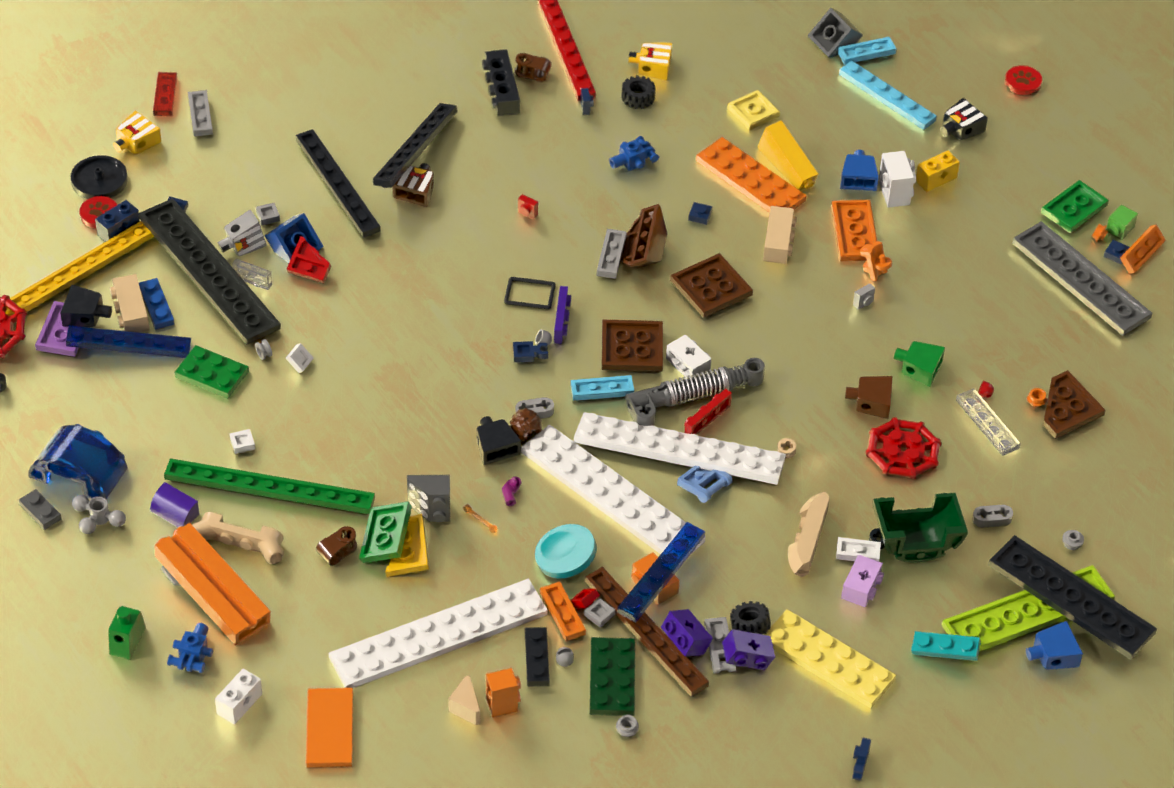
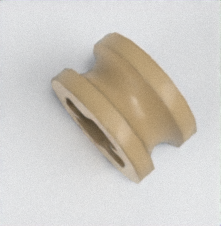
M790 438L781 439L778 442L777 452L786 454V458H792L796 454L795 441Z

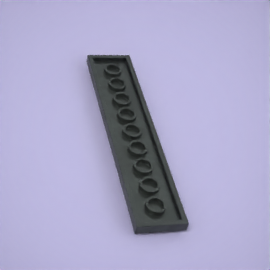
M173 198L139 213V219L246 345L281 329V323Z

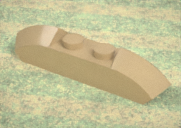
M826 492L817 493L805 502L799 513L802 516L799 529H802L801 533L797 532L795 542L789 545L788 548L790 567L794 574L800 577L809 574L828 512L830 497Z

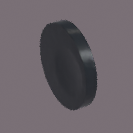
M97 155L85 158L77 163L71 172L73 190L85 199L97 196L112 198L121 193L128 182L126 167L121 161L111 156Z

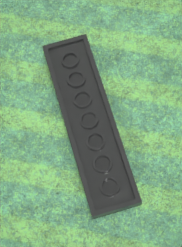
M1042 221L1013 238V245L1122 336L1151 319L1152 312Z

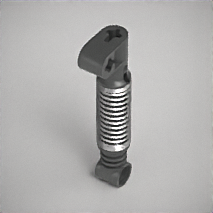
M750 358L741 366L738 365L732 368L724 366L719 367L717 370H709V373L705 371V373L701 372L700 375L697 373L696 376L694 374L692 376L688 375L687 378L684 376L683 380L682 378L678 380L675 378L674 381L670 380V382L667 380L662 382L660 386L626 394V405L633 422L642 426H655L656 407L664 405L672 407L677 404L680 405L681 402L684 404L685 402H690V400L694 401V399L698 400L707 396H715L724 389L732 391L734 387L745 384L749 386L761 385L764 380L765 364L759 358Z

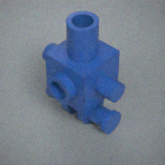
M639 136L628 143H621L619 155L609 158V163L613 169L624 165L628 171L636 168H643L647 158H650L652 163L658 161L659 155L655 153V149L648 141Z
M197 623L193 632L185 631L181 641L174 640L173 648L178 649L179 658L169 655L167 665L177 666L179 670H183L185 667L187 672L194 670L203 673L205 669L204 657H212L213 648H208L206 634L209 630L208 626L203 623Z

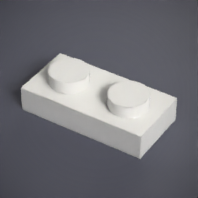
M838 537L836 559L855 561L859 554L879 562L881 542Z

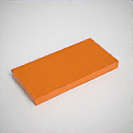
M832 201L831 207L840 261H867L866 257L861 256L860 249L865 244L873 245L877 242L871 201Z
M353 688L308 689L306 768L352 767Z

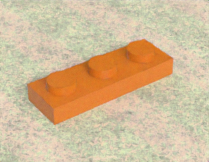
M1157 224L1151 225L1120 257L1129 274L1135 273L1166 241Z
M561 582L541 587L540 594L564 640L569 641L586 635V629Z

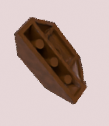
M659 204L642 209L639 213L640 216L633 222L626 233L620 261L622 264L629 267H642L662 261L667 229Z

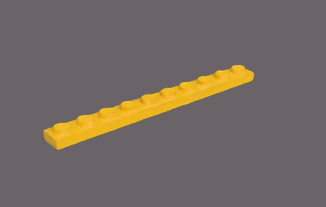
M140 221L10 299L28 312L153 238L154 235ZM7 308L5 313L8 316L13 315L14 312Z

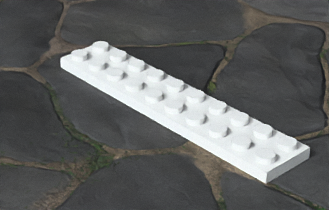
M586 412L583 413L574 435V442L690 467L700 466V469L709 471L713 469L719 470L729 475L778 485L786 454L777 451L764 450L757 447L740 445L735 442L706 438L696 434H687L656 426H642L633 421L629 422Z
M550 424L521 447L522 454L674 565L678 566L705 543L706 537Z
M526 579L329 652V659L344 687L355 688L547 615V608L531 581Z

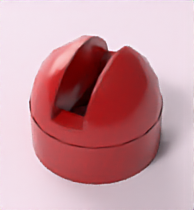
M983 380L977 396L983 398L991 397L994 392L993 385Z

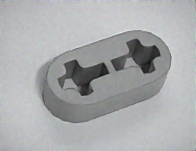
M547 397L522 400L516 404L515 413L520 409L528 408L536 412L540 419L548 418L554 413V402Z
M1007 505L980 506L974 510L972 521L976 526L982 528L1006 526L1012 521L1013 510Z

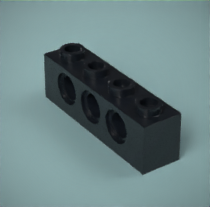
M507 49L486 51L485 59L482 60L483 71H487L485 72L486 83H490L488 91L489 96H493L491 98L492 108L496 109L498 116L520 114V98Z

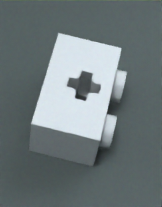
M686 334L667 345L666 359L686 378L688 375L692 376L694 374L696 376L697 373L700 375L701 372L705 373L707 371L709 373V370H711L710 355L704 352Z
M242 669L215 698L217 715L235 725L262 695L261 679Z

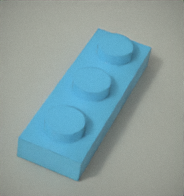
M890 37L838 47V54L845 65L850 61L859 62L896 54V47Z
M632 375L571 380L570 384L573 401L625 397L626 394L634 392Z

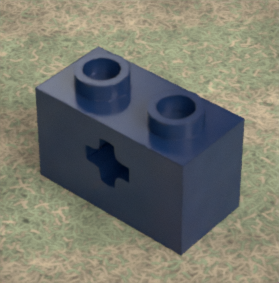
M127 200L123 201L95 219L97 235L106 242L140 222L139 210Z

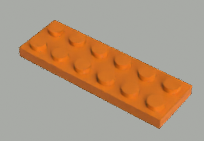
M723 137L696 155L698 163L769 213L771 206L795 209L806 201L804 193Z

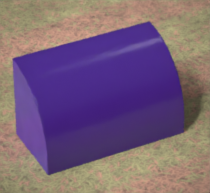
M164 482L152 499L150 512L176 527H184L199 515V506L197 500Z

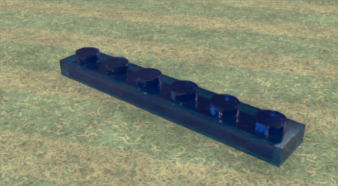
M68 326L66 346L186 358L190 353L191 338Z
M686 522L618 606L617 613L637 622L705 537V531Z

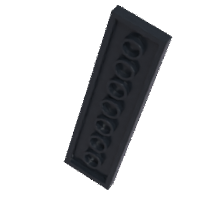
M1015 535L989 560L988 566L1130 660L1156 634V627Z

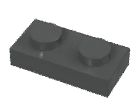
M37 489L18 500L19 505L43 530L61 520V514Z

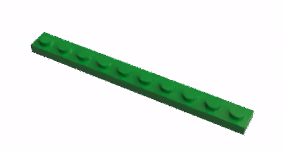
M170 458L164 473L165 480L364 514L370 513L375 500V493L172 458Z

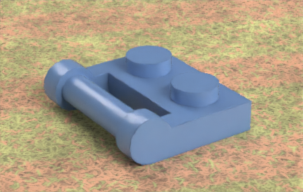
M694 466L678 478L677 485L696 495L701 502L706 503L714 493L722 487L730 485L733 480L731 475L726 472L714 469L709 471L700 469V466ZM715 478L718 480L707 489L703 488Z

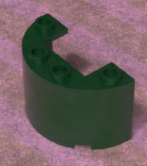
M956 493L935 494L931 508L898 509L892 511L895 502L894 497L873 499V508L885 549L888 554L895 555L897 560L916 563L940 558L946 555L945 551L952 547L956 549L960 546L968 534Z

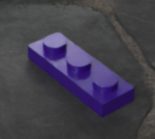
M560 286L554 344H562L563 336H567L568 324H565V321L569 322L570 310L567 307H571V295H568V286Z

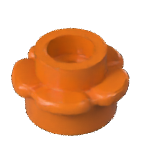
M1099 223L1091 236L1096 239L1095 242L1098 240L1103 241L1108 233L1106 225L1103 226Z
M1034 388L1030 391L1029 396H1027V401L1035 407L1045 405L1047 403L1046 392L1043 389Z

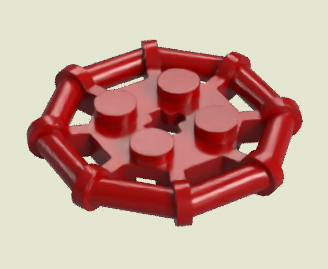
M8 295L0 297V358L2 359L6 358V354L26 337L24 329L27 312L13 302ZM9 308L14 314L8 316L5 312ZM17 322L16 330L13 331V325Z
M893 417L889 422L877 428H871L869 431L868 449L865 453L868 458H871L877 464L884 475L892 474L910 477L912 480L916 479V476L931 468L935 469L939 465L938 456L942 442L924 426V422L920 421L918 423ZM900 428L910 429V430H914V431H913V432L902 431V430H900ZM893 429L889 435H883V433ZM921 433L929 442H923L919 434ZM877 441L883 444V448H876ZM901 447L907 448L905 451H901ZM931 450L930 457L925 456L924 451ZM886 456V458L889 460L888 463H886L881 457L885 458ZM917 462H918V464L922 463L921 465L917 466L916 468L914 467V464H915V463H917Z

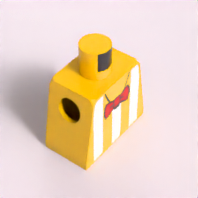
M643 43L640 53H629L628 62L639 64L638 73L640 75L667 80L672 56V43Z
M134 111L116 128L117 141L113 143V146L117 152L127 148L133 154H139L162 142L160 128L137 111Z

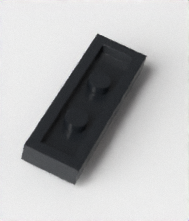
M547 627L525 628L527 687L549 686Z

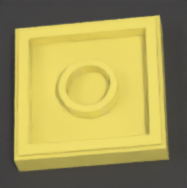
M759 90L732 101L727 106V109L748 130L780 117V111Z

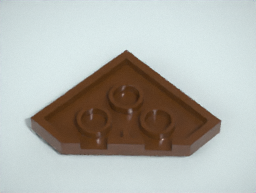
M1068 370L1052 377L1043 426L1055 439L1105 415V409Z

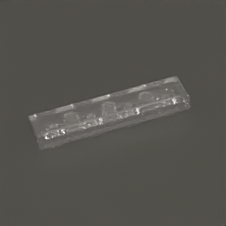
M974 388L957 395L956 401L1002 456L1020 448V442Z

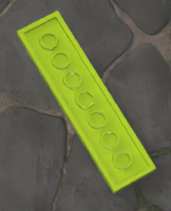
M1093 565L1072 572L1113 600L1115 599V595ZM1023 590L944 619L942 627L950 635L980 637V652L1068 618L1028 591Z

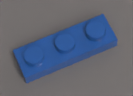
M158 279L139 282L143 301L155 330L175 325Z

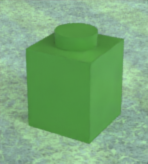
M1120 205L1109 217L1106 230L1123 240L1135 227L1138 213Z

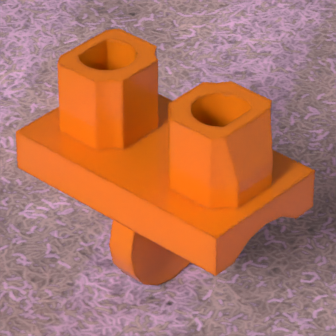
M877 241L873 245L865 244L860 249L861 256L867 258L863 265L864 272L870 273V279L876 282L881 274L888 272V269L892 266V260L889 257H885L882 242Z

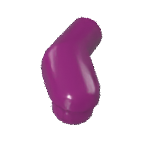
M512 477L502 487V494L507 506L516 504L514 494L522 484L519 477Z

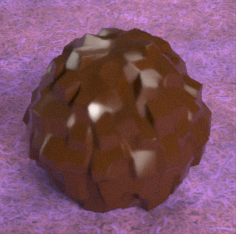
M528 408L520 409L510 419V427L521 441L526 442L527 436L532 435L533 431H535V436L542 431V420L533 410Z

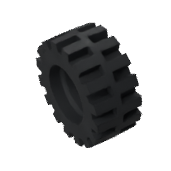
M636 75L635 78L631 76L630 79L627 78L623 82L622 101H624L625 105L629 104L630 108L635 107V109H638L640 107L644 109V106L649 107L650 104H653L655 100V85L650 78L645 79V76L639 77V75Z
M749 601L747 604L743 602L741 606L737 605L735 606L736 609H732V613H730L732 629L756 634H767L768 630H770V615L765 604L762 603L760 605V602L756 601L753 603V601Z

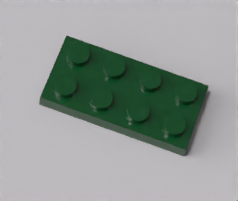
M591 637L590 715L634 716L635 638Z

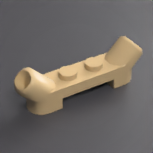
M206 512L201 521L192 524L206 541L212 539L227 545L242 547L245 550L261 552L269 564L280 562L284 556V551L280 546L284 537L281 532L274 528L262 526L260 532L224 523L223 515L213 512Z

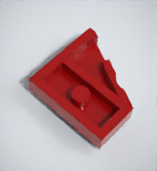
M300 236L286 270L288 273L324 284L331 269V264L304 237Z

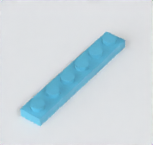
M850 61L839 70L840 76L921 129L925 130L936 121L937 116L855 62Z

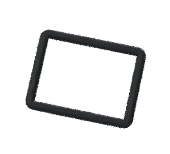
M510 277L504 302L508 305L550 309L556 284L552 281ZM512 281L552 285L548 305L509 301Z

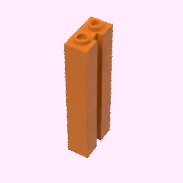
M191 523L184 527H178L173 533L174 536L171 538L169 536L163 537L155 544V557L234 645H237L270 623L271 611Z

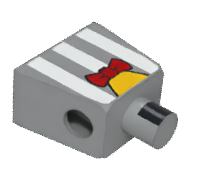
M251 210L224 227L227 238L218 242L222 252L232 248L237 256H242L267 246L260 223Z

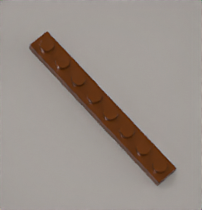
M604 567L585 576V582L591 589H596L600 599L615 609V615L690 697L709 687V681L681 653L676 645Z

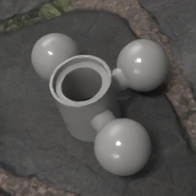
M77 495L72 501V506L76 511L83 512L88 510L90 513V517H85L79 522V529L84 534L93 533L96 525H103L108 520L114 527H120L126 521V516L121 510L109 511L108 502L103 497H94L89 501L86 496Z

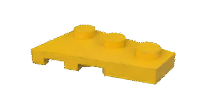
M422 514L410 516L401 557L390 559L389 566H387L385 571L387 577L429 570Z

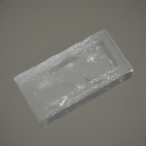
M235 259L232 263L233 269L245 282L269 290L272 286L271 271L239 259Z

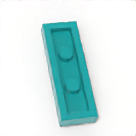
M915 631L911 652L912 655L977 661L981 640L980 637Z

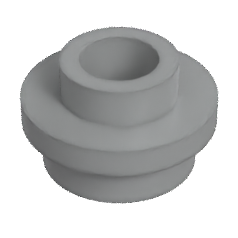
M1068 530L1063 534L1062 540L1066 548L1077 550L1083 545L1084 536L1079 531Z
M631 715L622 716L616 724L617 732L625 737L635 735L639 729L637 720Z

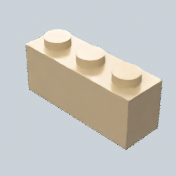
M770 207L763 261L787 264V257L792 256L793 245L789 243L794 242L795 231L791 230L796 228L797 217L793 216L794 208Z
M137 275L112 278L113 287H110L112 299H116L114 301L115 312L120 313L117 316L119 327H124L125 335L148 331V316Z

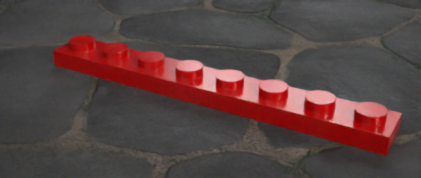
M538 0V6L577 100H581V88H588L589 95H593V98H596V91L558 0Z

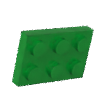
M1078 180L1044 205L1041 213L1069 233H1072L1108 206L1109 200Z
M195 345L174 373L177 379L228 399L248 374L249 366Z
M409 501L371 507L359 556L362 563L401 557L412 509Z

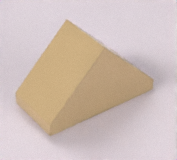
M465 676L449 697V712L475 725H479L480 709L470 676Z

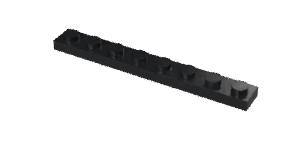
M439 103L375 175L373 184L383 188H392L457 113V105Z
M311 129L297 134V143L362 238L381 232L380 225L315 131Z

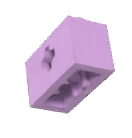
M858 554L843 585L841 599L866 607L868 601L873 600L875 597L876 585H880L883 580L884 573L881 572L883 563Z

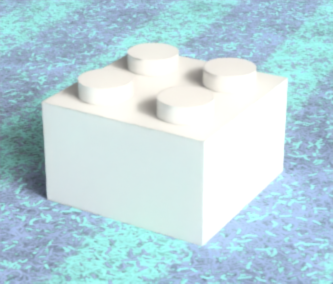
M905 151L882 153L878 181L888 208L910 205L911 197H914L913 183H916V174L911 170V160L907 158Z

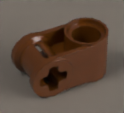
M519 53L516 56L517 66L514 73L520 78L543 82L547 79L552 64L545 57Z
M349 526L340 528L329 537L321 540L316 547V552L330 566L338 564L346 556L356 551V531Z

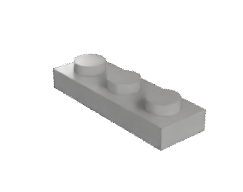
M207 90L188 92L194 136L212 135Z
M607 229L597 267V276L616 279L627 231Z

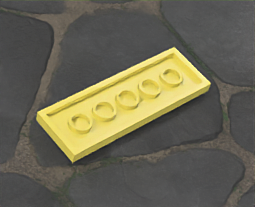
M788 609L771 626L768 633L764 634L771 636L774 650L870 709L896 679L894 673Z

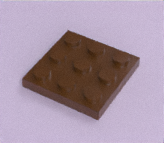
M720 253L670 275V281L703 318L753 295V289Z
M602 319V370L663 372V321Z

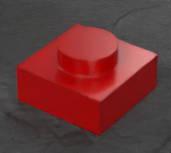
M522 194L518 198V213L534 220L538 216V201Z
M583 589L570 601L574 608L587 609L600 595L596 589Z

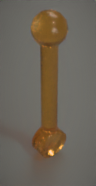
M466 504L463 506V510L466 513H470L486 525L491 533L497 532V526L491 525L472 510L470 505Z

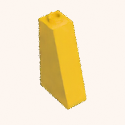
M781 120L767 126L758 144V149L796 189L811 188L815 184L818 173Z

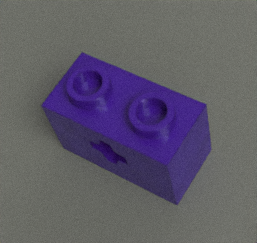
M689 609L669 611L661 626L662 630L685 657L704 655L713 640V637Z
M732 629L722 642L727 664L766 670L775 659L771 636Z

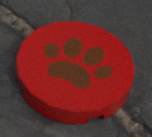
M1014 66L1005 75V85L1010 88V91L1018 95H1031L1032 92L1040 90L1042 76L1032 67Z
M104 196L87 199L79 209L81 221L86 226L96 229L95 219L117 206V203L111 198Z

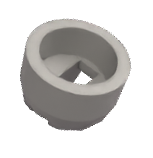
M540 329L536 335L535 344L548 343L549 346L552 342L551 334Z
M562 647L557 651L556 662L560 666L566 667L573 663L574 654L570 648Z

